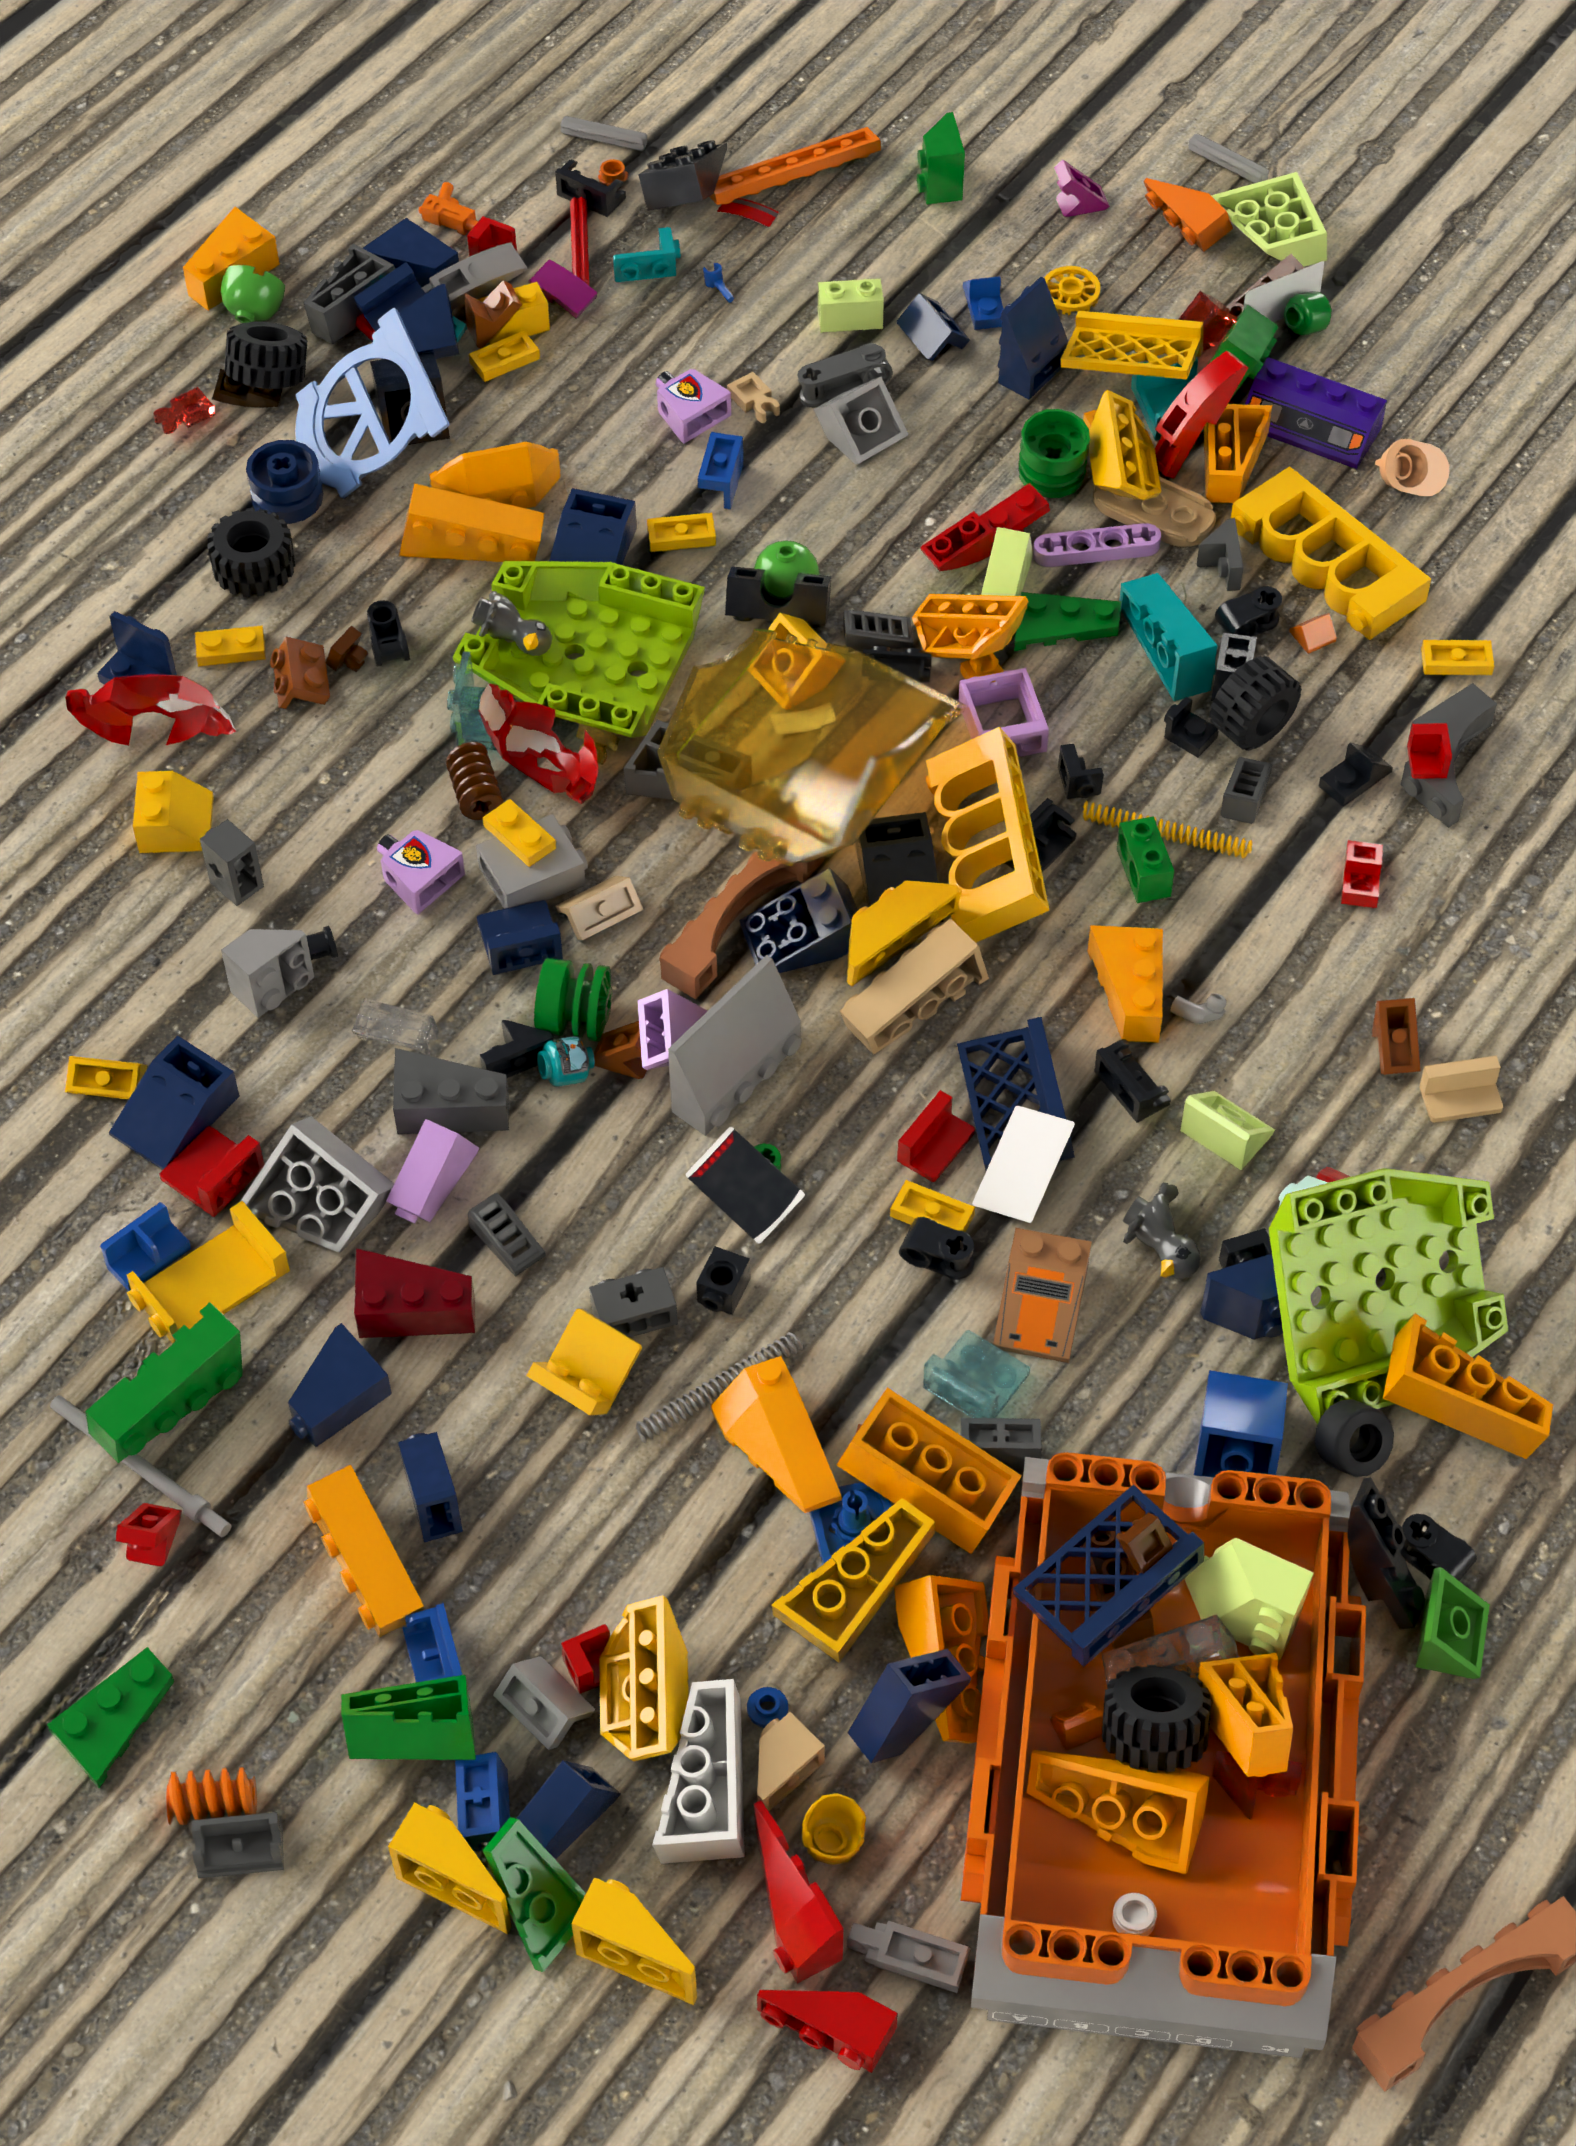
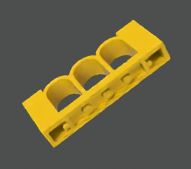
M1290 466L1235 501L1232 505L1231 518H1235L1239 536L1245 538L1252 545L1259 541L1261 551L1274 561L1282 563L1292 562L1291 570L1294 578L1308 588L1325 589L1324 597L1328 606L1335 612L1346 615V621L1350 626L1369 640L1427 601L1431 583L1429 576ZM1298 514H1301L1313 524V526L1297 535H1285L1275 531V529ZM1331 540L1346 550L1345 553L1336 559L1326 562L1315 561L1307 557ZM1364 566L1379 577L1378 580L1369 586L1358 589L1349 588L1340 583Z
M997 727L926 760L929 774L926 776L927 786L934 795V805L937 811L947 821L942 831L941 843L944 850L955 860L949 871V884L958 885L962 889L958 910L951 915V919L977 943L1050 911L1016 744L1001 727ZM996 782L998 783V793L958 810L959 805L966 797ZM1005 821L1006 832L965 849L967 842L972 836ZM1013 859L1015 871L972 889L975 880L982 873Z

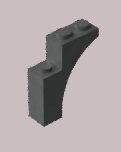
M1474 683L1412 721V724L1447 723L1452 751L1447 778L1414 779L1411 776L1408 760L1405 762L1400 784L1408 795L1415 797L1428 809L1434 818L1439 819L1448 828L1459 821L1464 798L1456 783L1454 762L1462 749L1473 738L1491 727L1497 705Z

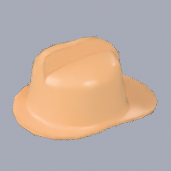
M1399 439L1393 442L1382 454L1381 459L1375 461V465L1379 466L1381 478L1387 485L1398 491L1417 496H1433L1439 493L1446 486L1449 478V463L1446 455L1440 448L1412 439Z

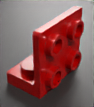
M208 1126L159 1173L161 1181L212 1217H215L259 1174L265 1164L260 1142L248 1135L239 1144H236L213 1127Z

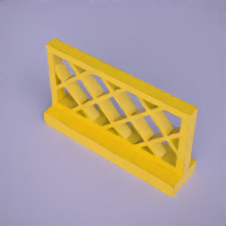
M1078 311L1076 327L1061 357V368L1187 380L1196 356L1200 357L1203 351V322ZM1099 348H1104V349H1105V350L1099 351V352H1097V353L1094 351V350L1099 349ZM1133 350H1134L1135 352H1137V353H1134V354H1131V355H1126V354H1125V353L1130 352V351H1133ZM1164 353L1168 355L1162 358L1157 357ZM1082 354L1085 355V357H1082V358H1081V357H1076V356H1079V355H1082ZM1113 357L1117 358L1116 360H1113V361H1112V360H1107V359H1110V358H1113ZM1144 360H1147V361H1148V363H1145V364H1144V363H1138V362H1141V361H1144ZM1178 363L1182 367H1175L1170 365Z

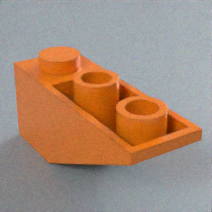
M1149 178L1143 181L1148 192L1145 195L1148 203L1155 210L1160 208L1167 222L1173 228L1178 226L1183 237L1191 246L1196 244L1205 252L1233 230L1227 211L1209 193Z

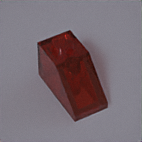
M1199 291L1178 320L1203 322L1202 352L1220 343L1238 317L1218 299Z

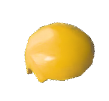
M836 1793L821 1796L810 1806L802 1822V1840L808 1854L815 1860L829 1865L849 1862L860 1851V1847L865 1841V1812L854 1799Z

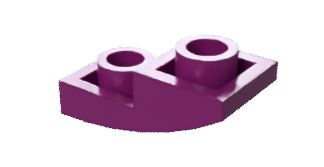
M550 259L528 281L529 284L538 282L545 298L551 303L556 301L575 319L597 298L598 294L579 277Z

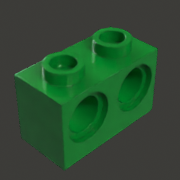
M1154 816L1121 822L1119 824L1117 852L1136 903L1171 897L1175 871Z

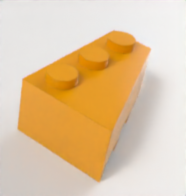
M234 207L183 266L188 296L208 311L222 302L221 282L229 266L255 267L253 273L263 276L265 271L269 272L280 265L275 236L237 207Z
M1228 404L1216 425L1208 422L1205 424V496L1211 503H1234L1241 498L1267 438L1273 405Z
M1090 925L1087 952L1090 960L1093 959L1097 969L1099 983L1104 987L1108 998V1006L1121 1039L1133 1042L1159 1043L1163 1000V929Z
M1277 1653L1200 1662L1198 1679L1203 1683V1688L1208 1689L1210 1700H1212L1210 1727L1247 1777H1263L1268 1774L1287 1772L1293 1724L1287 1697H1284L1282 1691L1283 1679L1277 1668Z

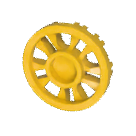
M1063 266L1050 271L1044 277L1056 310H1062V314L1068 313V315H1071V311H1090V307H1095L1096 303H1098L1101 290L1100 282L1092 272L1085 268ZM1076 274H1079L1084 276V278L1080 280L1075 276ZM1055 278L1059 283L1051 282V280Z

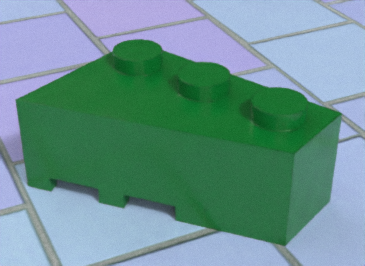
M1247 305L1207 365L1222 353L1228 351L1249 367L1234 392L1235 394L1245 379L1249 377L1253 380L1264 365V361L1271 352L1270 350L1277 342V339L1273 336L1279 326L1250 305Z
M466 1675L341 1694V1715L349 1759L476 1760L473 1717Z

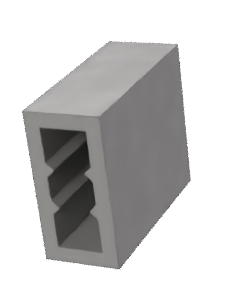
M553 814L535 822L556 839V849L531 867H528L496 837L476 845L479 868L504 909L541 900L548 901L586 885L584 870L588 869L587 860L580 849L575 850L573 847L572 837L566 825L560 826Z

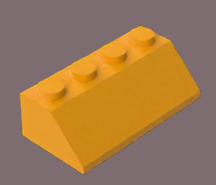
M888 1387L837 1463L838 1467L894 1504L901 1498L906 1500L935 1521L936 1532L970 1554L973 1553L1022 1476Z

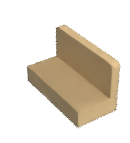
M613 876L555 906L558 913L567 915L577 940H584L644 910L630 877Z
M1497 1055L1425 1066L1419 1088L1430 1121L1435 1123L1501 1113L1503 1103L1496 1086L1501 1067Z

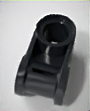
M1271 586L1259 587L1252 592L1224 602L1216 610L1215 619L1226 633L1254 637L1265 631L1272 630L1278 625L1280 615L1277 609L1281 606L1282 595L1276 588Z
M386 600L372 603L367 610V618L376 667L382 666L383 662L401 658L404 661H409L408 644L404 630L402 631L396 606Z
M926 1217L914 1219L899 1249V1255L907 1263L915 1267L929 1269L951 1279L966 1278L972 1273L975 1265L972 1255L974 1243L969 1234L938 1224L936 1221ZM960 1241L963 1242V1248L960 1247ZM951 1262H954V1269L951 1268Z
M1417 1513L1405 1519L1402 1528L1406 1539L1400 1555L1405 1561L1426 1575L1429 1580H1431L1434 1569L1442 1567L1460 1581L1476 1562L1477 1556L1471 1546L1462 1539L1452 1535L1431 1517ZM1424 1526L1427 1527L1425 1532L1422 1531ZM1408 1546H1411L1410 1552L1407 1550Z

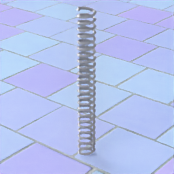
M788 1332L786 1337L781 1336L780 1341L774 1340V1343L768 1344L767 1348L762 1347L761 1352L756 1351L754 1356L749 1355L748 1360L742 1359L741 1364L736 1363L735 1368L729 1367L728 1371L723 1370L722 1375L717 1374L715 1379L710 1378L709 1383L703 1382L702 1387L697 1386L695 1391L690 1390L689 1395L683 1394V1397L677 1398L676 1402L671 1401L669 1406L664 1405L663 1410L658 1409L656 1414L651 1413L649 1418L644 1417L643 1422L637 1421L636 1429L643 1443H647L645 1435L641 1432V1425L645 1429L647 1436L653 1440L654 1436L647 1427L646 1421L651 1424L655 1434L660 1435L653 1417L658 1421L661 1429L666 1432V1425L661 1420L659 1413L664 1416L668 1426L673 1428V1422L667 1415L666 1409L669 1410L674 1421L678 1424L680 1423V1419L673 1410L672 1405L677 1408L681 1418L686 1420L687 1416L680 1407L679 1401L683 1403L687 1413L693 1416V1411L686 1402V1397L690 1400L694 1410L699 1412L700 1408L693 1399L692 1393L695 1394L700 1405L706 1408V1403L699 1394V1389L703 1392L707 1402L712 1404L713 1400L706 1391L705 1386L710 1389L713 1397L717 1399L719 1395L712 1386V1382L716 1384L718 1391L722 1394L724 1388L719 1383L718 1378L723 1381L725 1388H727L730 1384L726 1380L725 1374L729 1376L731 1383L735 1379L731 1370L738 1376L740 1374L738 1366L742 1370L746 1368L744 1363H747L749 1367L752 1366L751 1358L755 1361V1364L761 1363L757 1355L762 1358L763 1362L767 1361L768 1359L764 1355V1351L768 1353L770 1359L776 1358L770 1351V1347L774 1349L777 1357L782 1356L784 1360L783 1354L777 1348V1343L781 1346L784 1355L790 1358L791 1354L783 1344V1339L787 1341L793 1354H797V1349L789 1336L795 1339L794 1342L798 1349L803 1350V1344L791 1332Z

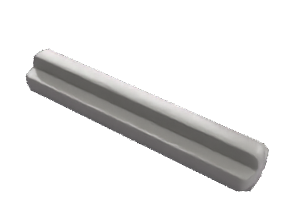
M564 116L561 121V132L566 135L643 151L647 145V134L570 116Z
M1194 134L1190 138L1188 145L1190 151L1253 183L1268 179L1269 170L1200 134Z

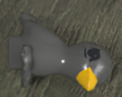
M491 591L489 600L483 597L479 599L471 622L481 626L480 637L488 634L496 639L508 638L515 641L522 652L531 656H540L549 650L552 644V635L545 623L534 619H522L514 604L507 597L496 591Z
M1163 1182L1159 1192L1153 1197L1151 1202L1146 1201L1140 1196L1135 1199L1123 1219V1222L1129 1225L1123 1242L1128 1244L1137 1237L1144 1244L1154 1248L1161 1260L1160 1277L1188 1278L1199 1268L1200 1251L1194 1240L1188 1238L1187 1233L1183 1236L1176 1234L1169 1203L1178 1196L1179 1192L1177 1186Z

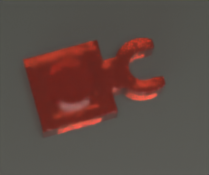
M198 387L171 399V408H159L153 413L155 423L162 424L164 434L174 432L178 425L182 423L189 428L216 415L214 405Z

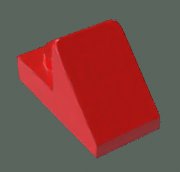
M143 1503L118 1524L115 1541L127 1543L126 1559L149 1565L163 1566L173 1543L182 1510Z

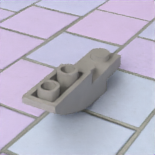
M510 242L472 255L430 277V283L422 287V289L427 293L436 286L445 284L449 293L451 310L465 303V294L480 299L493 291L503 280L508 282L528 269Z

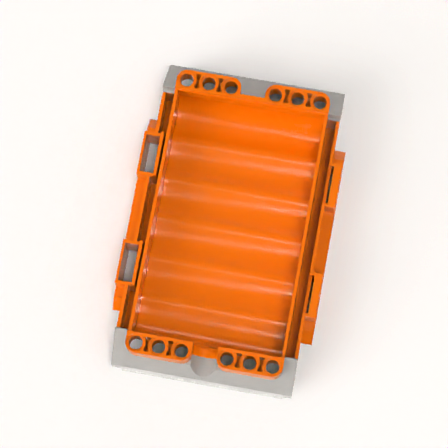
M1064 1452L1054 1455L1050 1460L1025 1457L1015 1558L996 1556L960 1900L981 1903L971 2008L988 2010L987 2020L1285 2057L1302 2058L1305 2048L1323 2050L1327 2038L1336 1966L1334 1945L1348 1947L1352 1895L1357 1882L1359 1801L1355 1800L1359 1695L1364 1683L1366 1606L1362 1605L1360 1596L1348 1595L1350 1553L1348 1545V1520L1351 1511L1348 1492L1329 1490L1324 1483L1314 1479L1234 1470L1222 1471L1213 1478L1164 1472L1158 1464L1150 1461ZM1132 1485L1136 1486L1188 1535L1194 1532L1204 1542V1556L1212 1557L1217 1548L1234 1538H1238L1314 1572L1299 1621L1281 1660H1278L1277 1666L1279 1674L1282 1675V1691L1284 1697H1287L1293 1724L1287 1772L1268 1774L1263 1777H1247L1212 1728L1209 1727L1206 1752H1203L1202 1758L1198 1762H1191L1190 1767L1181 1769L1210 1776L1204 1819L1186 1874L1143 1864L1131 1856V1851L1112 1840L1109 1842L1097 1836V1831L1076 1818H1067L1026 1793L1031 1754L1034 1750L1117 1760L1115 1759V1754L1109 1753L1106 1749V1743L1103 1742L1102 1736L1066 1750L1050 1720L1053 1714L1085 1701L1102 1709V1712H1104L1105 1690L1109 1681L1116 1679V1674L1121 1671L1129 1672L1130 1668L1135 1666L1147 1667V1665H1156L1157 1667H1165L1166 1665L1174 1667V1670H1184L1190 1673L1191 1678H1198L1200 1662L1255 1655L1249 1650V1646L1203 1625L1185 1579L1150 1608L1153 1617L1156 1645L1116 1656L1111 1643L1085 1667L1072 1656V1649L1013 1594V1588L1077 1534L1079 1528L1085 1527ZM1132 1501L1121 1511V1522H1132L1135 1519H1141L1146 1515V1512ZM1166 1532L1173 1545L1177 1540ZM1068 1557L1061 1563V1574H1086V1557ZM1056 1568L1049 1574H1056ZM1038 1583L1028 1592L1036 1600L1055 1601L1056 1583ZM1060 1583V1601H1085V1584ZM1090 1584V1601L1098 1602L1094 1585ZM1007 1599H1011L1007 1636H1003ZM1048 1610L1055 1617V1610ZM1060 1610V1622L1072 1633L1085 1622V1611ZM1090 1611V1617H1091L1096 1611ZM1335 1636L1352 1638L1350 1642L1349 1675L1333 1673ZM988 1790H992L988 1834L984 1833L987 1795ZM1327 1830L1343 1831L1341 1875L1325 1873ZM1128 1893H1140L1151 1899L1157 1910L1156 1924L1151 1934L1141 1936L1118 1933L1116 1931L1112 1916L1114 1905L1121 1896Z

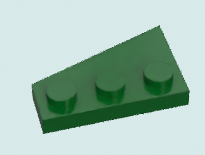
M1021 592V596H1026L1029 602L1021 625L1016 631L1014 651L1024 650L1028 644L1043 642L1044 646L1056 645L1057 640L1068 638L1085 641L1118 636L1122 601Z
M146 1647L53 1719L47 1726L52 1735L95 1785L100 1788L108 1777L107 1772L118 1756H123L130 1746L129 1740L141 1723L149 1719L175 1681L168 1669Z
M509 1817L483 1849V1853L498 1886L506 1896L508 1910L534 1969L544 1972L573 1936L571 1923L586 1893L519 1819Z

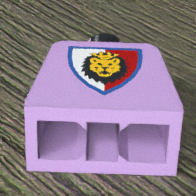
M689 369L677 377H674L668 371H664L657 377L655 384L659 388L657 390L659 414L683 444L731 416V392L695 369Z
M419 830L412 831L401 841L387 834L377 845V851L383 855L381 866L385 882L417 915L465 875L462 852Z

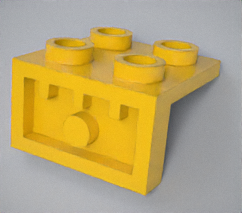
M576 1309L549 1361L533 1362L526 1376L588 1415H604L610 1410L642 1350V1345L584 1309Z

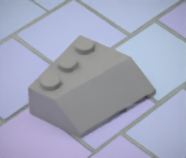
M310 1116L291 1124L241 1201L246 1204L257 1218L264 1220L265 1224L275 1228L283 1227L298 1233V1236L340 1253L379 1214L386 1203L394 1183Z

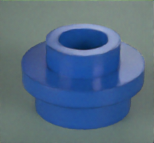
M763 1687L754 1691L749 1697L747 1713L754 1724L765 1728L772 1720L776 1718L781 1720L788 1714V1701L780 1690L772 1687ZM763 1702H773L775 1707L772 1710H764L760 1705Z

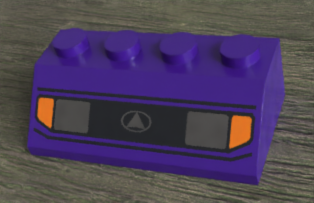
M1269 357L1255 376L1245 405H1273L1268 437L1355 469L1358 468L1382 429L1387 404L1386 399Z

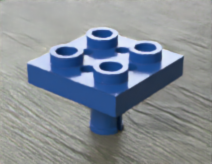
M859 1482L838 1487L842 1495L841 1501L810 1511L809 1514L822 1565L842 1546L845 1547L860 1535L861 1531L870 1524L871 1520L873 1522L892 1506L891 1501L864 1483Z

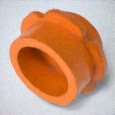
M611 159L601 164L598 179L602 184L609 186L616 179L623 182L628 179V172L625 171V166L621 161Z

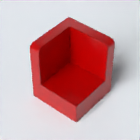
M484 216L467 235L469 257L510 242L517 251L515 229Z
M1447 723L1412 724L1407 744L1412 778H1447L1452 759Z
M606 1624L561 1643L563 1662L579 1694L600 1686L599 1658L610 1638V1631Z

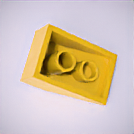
M414 1802L388 1845L396 1879L508 1934L511 1929V1921L506 1896L450 1820V1816L436 1806L429 1805L425 1808Z
M594 1877L571 1923L576 1955L694 2005L697 1999L695 1966L633 1893H630V1889L626 1885L613 1879H608L604 1882Z

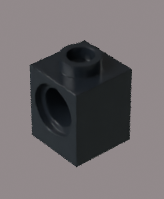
M714 1246L696 1282L697 1302L710 1311H722L733 1315L751 1279L750 1258ZM718 1282H727V1283H729V1284L723 1285V1286L716 1285V1283H718Z

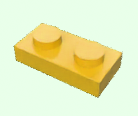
M525 330L469 353V363L484 382L540 359V349Z
M712 513L647 519L650 552L716 546Z
M263 625L195 632L198 667L266 660Z
M1423 640L1421 652L1425 675L1493 674L1494 660L1491 640Z
M508 799L483 817L484 827L528 867H531L556 849V839L511 799Z
M905 1180L890 1208V1217L912 1225L915 1218L926 1217L936 1221L938 1224L964 1232L968 1229L975 1215L974 1206Z

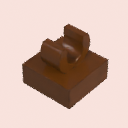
M351 625L330 648L326 664L334 671H337L345 662L348 668L357 672L365 664L364 659L368 656V652L358 645L362 633Z
M1149 1512L1141 1519L1132 1521L1133 1526L1125 1533H1118L1116 1535L1133 1569L1142 1574L1147 1572L1174 1548L1159 1517Z

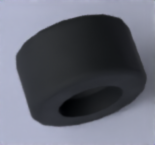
M1354 1399L1341 1400L1330 1406L1321 1416L1315 1433V1445L1318 1455L1327 1465L1354 1477L1369 1476L1379 1470L1388 1460L1394 1442V1431L1391 1421L1382 1411ZM1360 1427L1357 1442L1349 1449L1352 1434Z

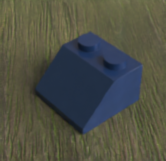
M1272 1254L1208 1273L1200 1312L1202 1318L1253 1340L1265 1336L1273 1338L1283 1334Z

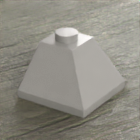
M877 377L846 391L813 409L827 439L855 465L909 435L882 377Z

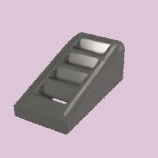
M858 610L843 611L846 651L871 650L874 646H884L890 649L913 647L910 617ZM888 629L889 634L882 633V630ZM895 629H902V635H896Z
M1244 757L1238 758L1223 795L1222 817L1250 824L1255 822L1273 764Z
M498 1193L492 1194L469 1210V1227L515 1277L546 1256L543 1248ZM503 1224L507 1225L505 1228H503L496 1234L493 1233L494 1230H496ZM514 1235L517 1236L515 1240H513L506 1246H503L504 1242L509 1240ZM523 1246L528 1248L516 1258L511 1256Z

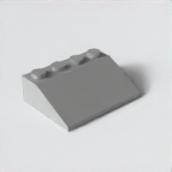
M768 955L757 963L668 1048L672 1113L705 1136L715 1126L720 1127L727 1120L730 1111L739 1102H746L752 1095L754 1088L763 1079H769L775 1073L778 1064L786 1056L794 1055L802 1043L801 1020L773 959Z

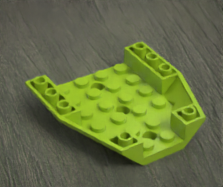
M504 561L491 584L492 591L507 597L514 604L522 619H534L545 623L552 635L551 647L545 654L531 656L522 652L515 641L507 642L505 639H496L488 634L480 637V626L476 635L465 632L453 655V661L487 682L498 685L501 690H508L513 695V698L520 702L537 703L555 709V717L631 738L646 736L694 639L705 587L612 562ZM572 653H579L583 655L578 657L577 659H569L567 657ZM635 670H642L646 672L645 674H642L639 677L632 676L630 674Z
M1382 1168L1285 1195L1269 1227L1288 1373L1290 1382L1317 1424L1325 1411L1341 1400L1354 1399L1375 1409L1394 1404L1383 1399L1394 1337L1415 1313L1427 1320L1425 1326L1439 1336L1445 1332L1457 1340L1455 1346L1471 1357H1474L1508 1332L1504 1294L1487 1291L1484 1287L1477 1233V1223L1494 1219L1489 1181ZM1447 1251L1449 1263L1444 1270H1441L1439 1260L1443 1253ZM1383 1268L1386 1273V1280L1383 1286L1378 1288L1376 1285V1275ZM1319 1286L1322 1293L1321 1300L1316 1306H1313L1311 1294Z

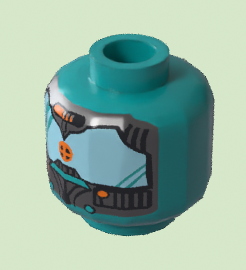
M577 1036L548 1041L545 1043L543 1050L538 1052L537 1057L538 1069L542 1079L548 1080L554 1087L585 1082L589 1075V1069L594 1068L595 1065L592 1048L586 1047L584 1042Z

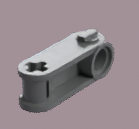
M869 343L803 366L797 374L798 381L802 385L799 394L801 403L807 407H818L832 398L877 377H882L884 383L887 384L893 375V370L886 359L885 350L877 344Z

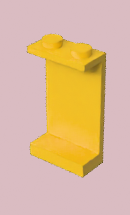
M243 1201L230 1208L233 1226L143 1283L134 1271L127 1274L131 1288L127 1292L130 1301L139 1312L145 1309L150 1315L148 1321L160 1338L166 1335L173 1344L176 1340L172 1335L183 1325L190 1329L201 1320L203 1316L199 1311L209 1302L224 1315L290 1272L285 1250Z

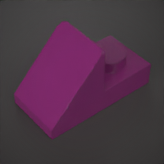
M1063 159L1054 167L1059 178L1057 184L1062 190L1056 196V200L1063 216L1070 217L1099 212L1110 207L1099 184Z

